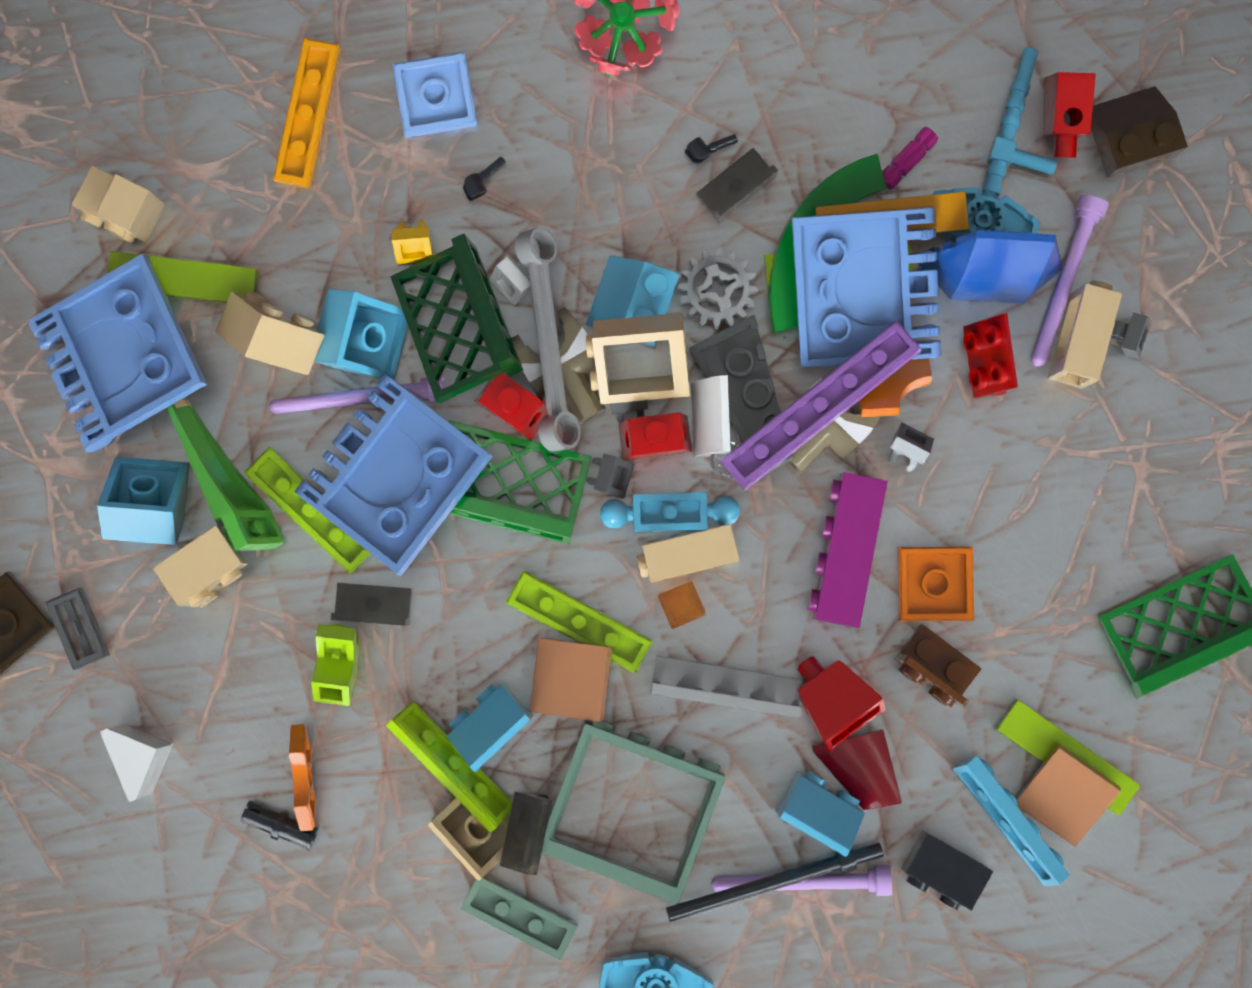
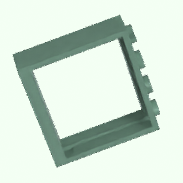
M594 721L593 724L585 722L537 851L678 905L724 784L725 774L719 772L720 765L709 760L699 758L697 764L684 759L686 752L666 744L663 750L649 745L651 739L630 731L628 737L615 733L616 726L609 722ZM592 737L709 781L672 881L554 837Z

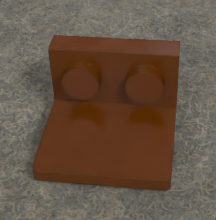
M923 624L917 627L894 658V660L901 664L898 669L900 673L914 683L921 685L925 682L931 687L928 694L943 705H948L951 708L954 704L963 707L967 705L969 700L962 695L982 669Z

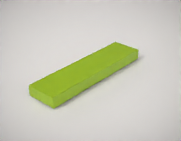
M110 251L107 274L140 254ZM145 255L149 257L166 296L227 303L231 291L241 295H246L247 291L256 293L258 270L256 268Z
M269 446L244 472L252 482L350 574H353L371 555L370 552L294 492L304 478L272 447Z
M524 570L505 602L578 643L612 647L611 661L635 674L653 642Z
M1015 699L995 728L999 733L1042 763H1044L1056 746L1060 744L1119 785L1121 792L1108 807L1109 810L1118 816L1122 814L1141 786L1018 699Z
M414 701L410 702L386 725L490 833L517 807L480 768L474 772L447 738L448 735Z

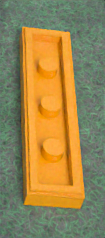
M303 38L273 176L275 182L311 189L341 47L338 44Z
M965 191L815 207L816 215L933 206L935 207L934 223L907 225V230L936 228V232L969 229Z

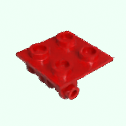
M1007 313L963 326V344L967 351L970 370L969 383L972 387L973 398H980L991 394L992 396L1006 394L1007 390L1018 388Z

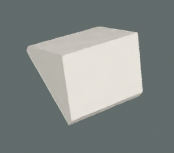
M126 724L100 731L128 802L153 793L173 743Z

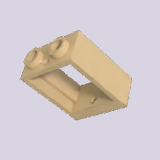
M1092 280L1090 284L1086 283L1070 294L1047 379L1080 388L1100 380L1123 294L1113 291V285Z
M683 313L593 321L592 335H586V349L588 358H595L596 368H590L592 391L599 390L600 404L690 397ZM669 340L672 375L609 381L605 345Z
M731 524L644 545L641 547L643 554L636 555L641 578L649 577L650 584L740 561Z

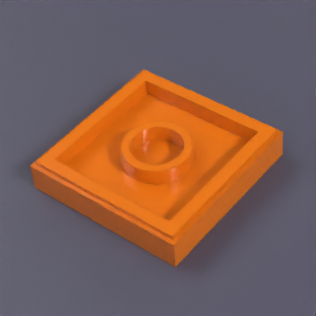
M897 547L898 621H974L973 547Z

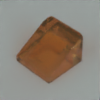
M692 581L657 595L672 629L707 615Z

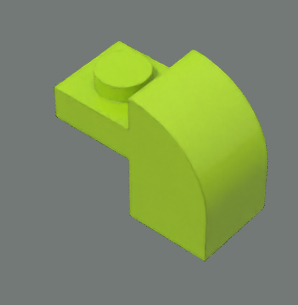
M318 624L316 632L317 660L311 681L313 701L350 706L356 680L360 636H356L355 628H348L341 624Z

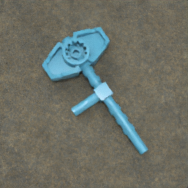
M1024 48L1016 79L1011 86V96L1008 98L1005 107L1006 114L1003 115L1000 124L1002 126L999 137L996 136L991 146L987 160L991 164L988 166L987 180L984 182L982 190L980 191V187L954 188L951 190L934 191L932 194L966 192L969 229L939 232L952 242H956V238L976 230L1035 234L1038 232L1040 221L1033 215H1030L1025 208L1006 195L1001 199L998 198L1002 188L1001 181L1005 177L1006 168L1011 163L1051 175L1054 174L1057 160L1016 149L1017 142L1013 141L1015 132L1019 129L1021 122L1020 115L1025 108V98L1028 96L1031 87L1030 80L1038 56V50L1034 48Z
M640 952L605 959L598 988H713L714 984L707 976L676 957L669 960V957L665 955L655 954L654 957H650L648 952Z

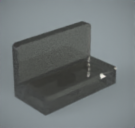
M753 147L696 193V197L719 224L776 178L778 169L774 165L769 167Z
M337 583L335 612H331L330 620L410 625L413 589Z
M515 791L500 866L527 875H537L552 800H549L548 795Z

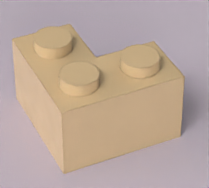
M91 165L71 205L82 212L79 218L98 228H100L103 222L105 223L103 228L112 232L114 236L133 244L135 239L147 243L166 204L150 190L117 174L112 176Z
M231 291L215 332L245 357L308 375L325 336L313 326L315 321L299 313H294L292 317L282 315L283 310L268 304L266 297L255 292L247 291L246 295H241Z
M216 525L152 569L177 606H191L192 608L199 606L201 608L219 596L216 590L222 586L229 585L241 577L243 574L240 569L248 563L240 551H235L234 547L228 542L224 527Z

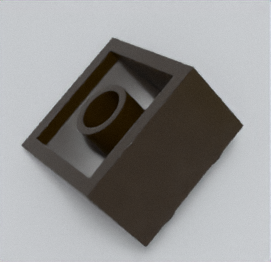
M1156 86L1093 105L1091 130L1107 178L1176 157L1188 147L1177 112Z

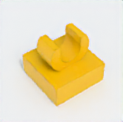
M423 220L418 221L419 227L405 228L404 222H399L397 229H392V244L396 264L419 263L433 256L429 226H425Z

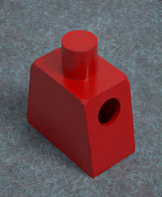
M1057 72L1044 78L1043 136H1055L1054 158H1076L1077 137L1090 134L1096 73ZM1065 112L1070 116V125H1067L1064 121Z
M504 373L489 380L474 400L475 403L530 441L538 433L541 419L547 415L546 404Z
M681 412L629 418L618 424L622 457L626 461L692 453L688 416Z
M812 656L799 665L797 670L807 683L800 687L797 692L806 713L828 752L885 711L884 700L881 695L842 661H836L824 669L816 657Z

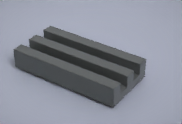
M79 587L45 602L73 670L80 669L83 666L110 656L83 588ZM73 598L76 599L78 607L81 611L85 624L88 628L92 641L97 650L96 653H93L90 643L87 639L83 626L80 622L76 609L71 600ZM63 603L85 656L82 659L78 656L58 607L59 604Z

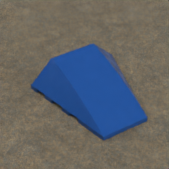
M976 230L958 237L956 242L948 241L943 243L941 252L939 247L930 248L928 250L937 252V260L918 263L921 268H937L938 287L950 300L1024 304L1062 270V261L1060 260L1056 235Z

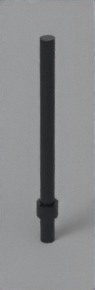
M878 842L859 849L850 850L847 857L836 851L835 856L682 902L678 905L666 907V913L669 922H673L840 870L841 873L857 869L858 864L884 857L883 849Z

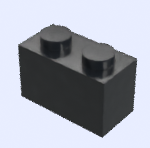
M924 830L921 831L901 867L909 875L906 880L908 883L923 892H926L931 887L941 893L939 898L941 902L959 911L961 906L972 911L994 872L984 864Z

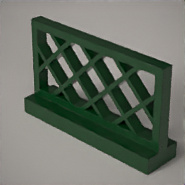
M464 233L451 239L452 247L390 276L433 396L439 404L505 372L511 377L523 371L479 252ZM453 259L456 268L450 281L437 277L436 275L441 265ZM416 277L425 279L417 296L406 293L403 283ZM433 282L446 286L439 304L426 300ZM455 290L464 292L467 295L466 302L461 311L447 307ZM422 305L436 310L428 327L418 324L416 320ZM444 313L458 317L451 334L437 330ZM467 320L477 323L479 326L473 342L459 338ZM434 336L447 340L440 358L431 356L428 353V347ZM483 340L485 342L486 347L481 345ZM456 344L470 348L462 366L448 361ZM478 351L489 354L493 363L492 366L480 372L470 369ZM445 367L458 371L459 373L454 384L441 389L439 379Z

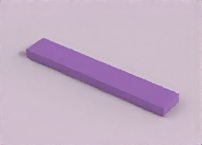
M895 321L721 459L722 465L740 487L746 491L919 354L921 348L900 323Z

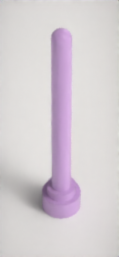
M1087 194L1080 195L1076 206L1079 223L1032 355V362L1036 366H1042L1047 361L1093 225L1098 224L1099 219H1103L1109 203L1101 198Z
M443 373L439 379L441 389L446 388ZM421 378L418 383L401 384L415 397H422L423 400H430V403H437L427 378ZM379 387L274 399L270 402L269 409L274 414L371 403L367 397L372 391L386 401L394 399Z
M875 865V868L868 869L867 873L826 874L777 890L868 888V892H875L876 896L892 895L890 865ZM770 875L717 876L713 878L711 885L715 891H722Z

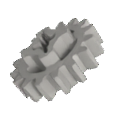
M722 248L717 249L714 257H711L707 250H703L701 262L694 257L690 259L689 263L693 268L692 271L682 269L681 276L688 281L678 284V290L687 294L680 299V304H690L691 308L687 316L691 318L696 314L700 315L699 325L702 327L707 320L713 321V328L718 330L720 321L724 320L728 327L733 326V317L735 315L741 320L746 318L747 315L743 307L753 308L755 302L748 296L758 293V287L749 284V282L756 278V273L745 272L749 261L746 259L738 264L735 261L737 254L735 251H732L727 258L723 257ZM718 265L728 267L735 273L729 275L720 271ZM703 270L705 276L703 285L693 289L696 276ZM713 281H717L720 286H728L724 289L722 297H719L716 292H707L712 288ZM742 288L740 301L735 307H732L730 299L732 293ZM705 302L717 308L718 312L706 310L700 304Z

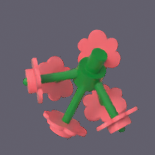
M574 0V3L577 6L582 5L584 8H589L596 0ZM598 0L610 10V19L607 21H597L594 16L589 15L584 21H580L575 25L574 32L580 38L579 46L583 50L589 49L593 55L589 57V60L599 64L598 71L605 73L608 77L611 75L619 76L620 70L631 71L630 66L615 61L622 32L628 31L633 39L627 41L622 48L623 53L627 56L626 62L629 65L638 64L640 67H648L653 63L654 57L662 52V47L659 44L661 37L657 32H649L648 34L637 32L634 23L638 22L642 17L658 15L660 26L662 28L665 27L667 31H673L675 19L679 16V6L677 0H656L655 7L650 8L649 0ZM611 27L615 29L613 39L609 36ZM610 47L608 59L600 58L605 53L606 48Z

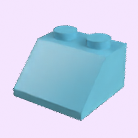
M609 256L586 326L593 328V321L667 314L680 274L645 261ZM657 341L639 342L638 344L655 349Z
M328 289L318 330L325 336L314 362L376 379H381L384 374H387L394 380L408 326L402 308L354 291Z
M115 457L97 505L102 539L176 545L185 517L189 463Z
M504 683L497 689L491 684L476 698L480 705L471 714L463 710L449 724L453 731L447 738L474 772L534 716Z
M810 771L807 772L806 776L797 772L777 805L775 812L784 821L847 857L865 815L861 809L857 808L860 801L840 790L838 795L833 794L825 789L828 782Z

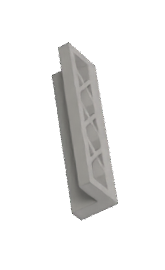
M656 655L651 694L800 718L802 707L799 706L800 698L797 691L802 687L803 679Z

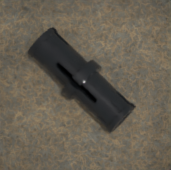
M249 800L246 806L248 808L244 809L240 823H245L269 833L271 839L277 841L281 838L310 851L319 828L313 827V830L300 831L297 820L288 817V812L282 810L278 813Z

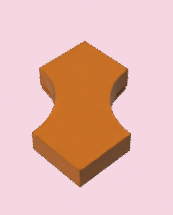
M929 358L908 361L859 400L861 417L899 415L900 402L907 393L913 389L931 384L932 373Z
M304 724L291 725L289 756L293 775L294 811L300 831L313 830V827H315L316 795L312 774V749L306 726L304 727Z

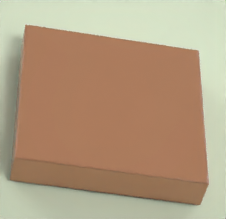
M538 638L530 712L597 722L604 721L612 647Z
M1058 744L1016 796L1019 808L1076 847L1121 792V787Z

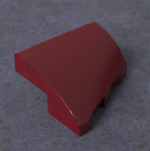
M880 729L849 737L830 752H828L823 743L812 745L813 753L824 763L849 794L860 801L858 805L863 810L902 803L884 730Z

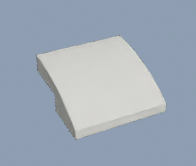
M728 375L714 376L693 382L691 384L694 457L727 454L731 451Z

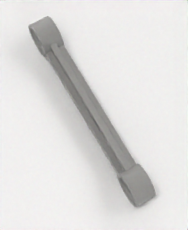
M536 227L521 232L517 236L515 251L519 261L524 266L529 267L547 415L539 423L538 435L542 445L547 450L555 452L575 447L581 437V428L577 418L572 413L567 412L548 264L556 258L557 242L549 229ZM533 238L538 243L540 256L534 250ZM557 422L560 424L563 431L562 441L559 439L557 435Z

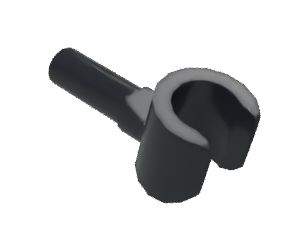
M733 134L706 145L701 137H697L687 145L685 153L692 162L700 164L712 153L717 152V150L737 143L738 139Z
M500 156L480 173H474L466 177L463 190L470 201L487 193L483 181L487 180L506 164L503 157Z

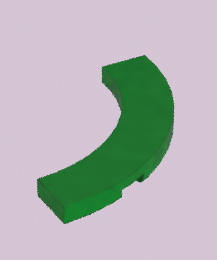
M878 153L848 164L825 178L800 202L791 217L816 215L815 207L857 203L871 194L886 190ZM791 217L779 237L772 258L773 265L770 285L768 286V308L772 333L798 327Z

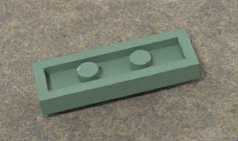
M485 876L479 881L475 879L460 908L561 960L578 927V924Z

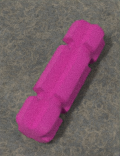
M923 127L914 138L915 141L911 140L892 160L891 166L888 165L882 171L888 189H894L901 181V176H906L925 156V151H929L937 143L938 136L933 130Z

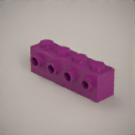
M846 472L840 474L839 480H832L829 501L834 502L832 517L825 516L822 529V537L827 538L825 553H818L815 565V574L820 575L818 590L811 589L807 610L813 611L812 619L860 628L888 481Z

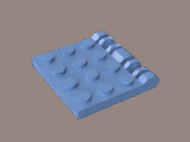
M926 206L791 217L801 368L841 365L895 321H898L912 338L940 335V326L934 324L911 327V315H931L939 312V303L910 304V298L939 295L937 268L909 270L908 266L911 263L936 261L937 252L922 250L908 253L907 240H930L936 237V228L907 230V225L934 223L935 207ZM940 340L915 341L921 348V352L912 359L941 356Z
M143 254L34 316L28 322L34 337L39 338L37 341L41 350L52 349L63 342L66 345L47 357L46 362L49 369H57L52 373V377L61 398L70 399L65 403L68 412L77 413L93 405L94 411L74 423L77 432L83 433L79 438L86 452H93L110 444L116 436L207 385L150 259Z
M384 374L376 386L395 400L393 404L388 403L374 391L367 397L372 404L386 412L384 416L376 423L368 413L358 409L353 416L372 430L370 434L366 436L347 422L332 441V444L351 459L346 464L329 450H326L322 456L329 465L340 471L338 476L332 482L320 470L313 468L308 474L326 490L323 494L304 479L294 492L393 572L402 576L493 456L387 374Z

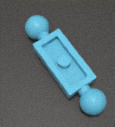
M707 492L633 494V506H627L618 499H611L606 501L600 509V518L605 526L616 529L624 526L627 521H633L634 532L708 530V518H713L721 525H729L734 523L740 515V506L733 497L721 496L713 503L707 504Z

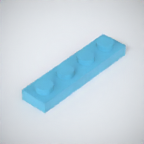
M976 755L962 759L952 768L1043 886L1060 885L1070 876L1063 866L1064 861L1057 851L1049 848L1042 840L1038 826L1029 818H1025L1017 808L1016 798L1011 792L1000 786L993 777L995 774L992 767L985 760L979 759Z

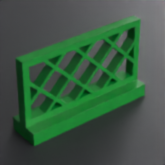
M449 420L450 424L463 434L470 435L472 440L483 449L495 442L505 444L511 453L510 457L496 465H493L490 460L487 464L489 468L481 472L470 486L474 493L466 491L449 514L569 545L592 456L566 449L552 452L547 450L542 443ZM477 437L487 440L480 443ZM513 446L522 448V450L516 453ZM531 451L541 453L547 465L529 474L520 457ZM548 455L558 457V459L552 462ZM567 460L582 463L579 476L565 484L556 466ZM516 461L525 478L506 487L497 470ZM551 470L561 487L542 496L533 479ZM493 473L502 491L491 497L483 496L478 491L475 483ZM529 483L538 500L527 506L517 504L510 492ZM576 485V489H575V493H574V497H573V495L571 494L569 488H571L572 486ZM565 492L571 502L569 516L566 517L552 513L546 501ZM506 495L509 502L499 499ZM542 504V506H543V508L545 509V511L538 510V509H534V508H536V507H538L539 505Z
M1233 554L1098 617L1132 683L1130 687L1137 699L1252 646V620L1241 623L1229 618L1234 600L1248 604L1252 611V589ZM1228 566L1235 579L1231 592L1211 585L1215 571ZM1208 575L1206 583L1198 581V579ZM1190 584L1204 589L1198 607L1178 601L1183 586ZM1238 588H1240L1243 596L1237 594ZM1175 590L1173 598L1164 596ZM1209 591L1229 598L1223 616L1203 609ZM1156 599L1170 604L1165 623L1144 616L1149 602ZM1142 606L1139 614L1131 612V610ZM1175 607L1196 613L1190 632L1170 625ZM1121 615L1136 619L1137 622L1131 639L1117 634L1110 620ZM1201 615L1221 622L1216 637L1209 639L1195 634ZM1142 622L1162 629L1157 647L1136 641ZM1227 624L1235 627L1224 633ZM1167 631L1188 638L1182 653L1176 655L1162 650ZM1193 640L1202 642L1201 644L1191 648ZM1121 642L1129 644L1127 652ZM1134 646L1154 653L1150 668L1139 673L1136 672L1130 660ZM1160 655L1169 658L1157 664Z

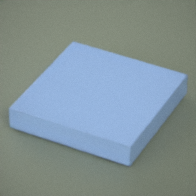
M465 52L393 64L405 138L477 126Z

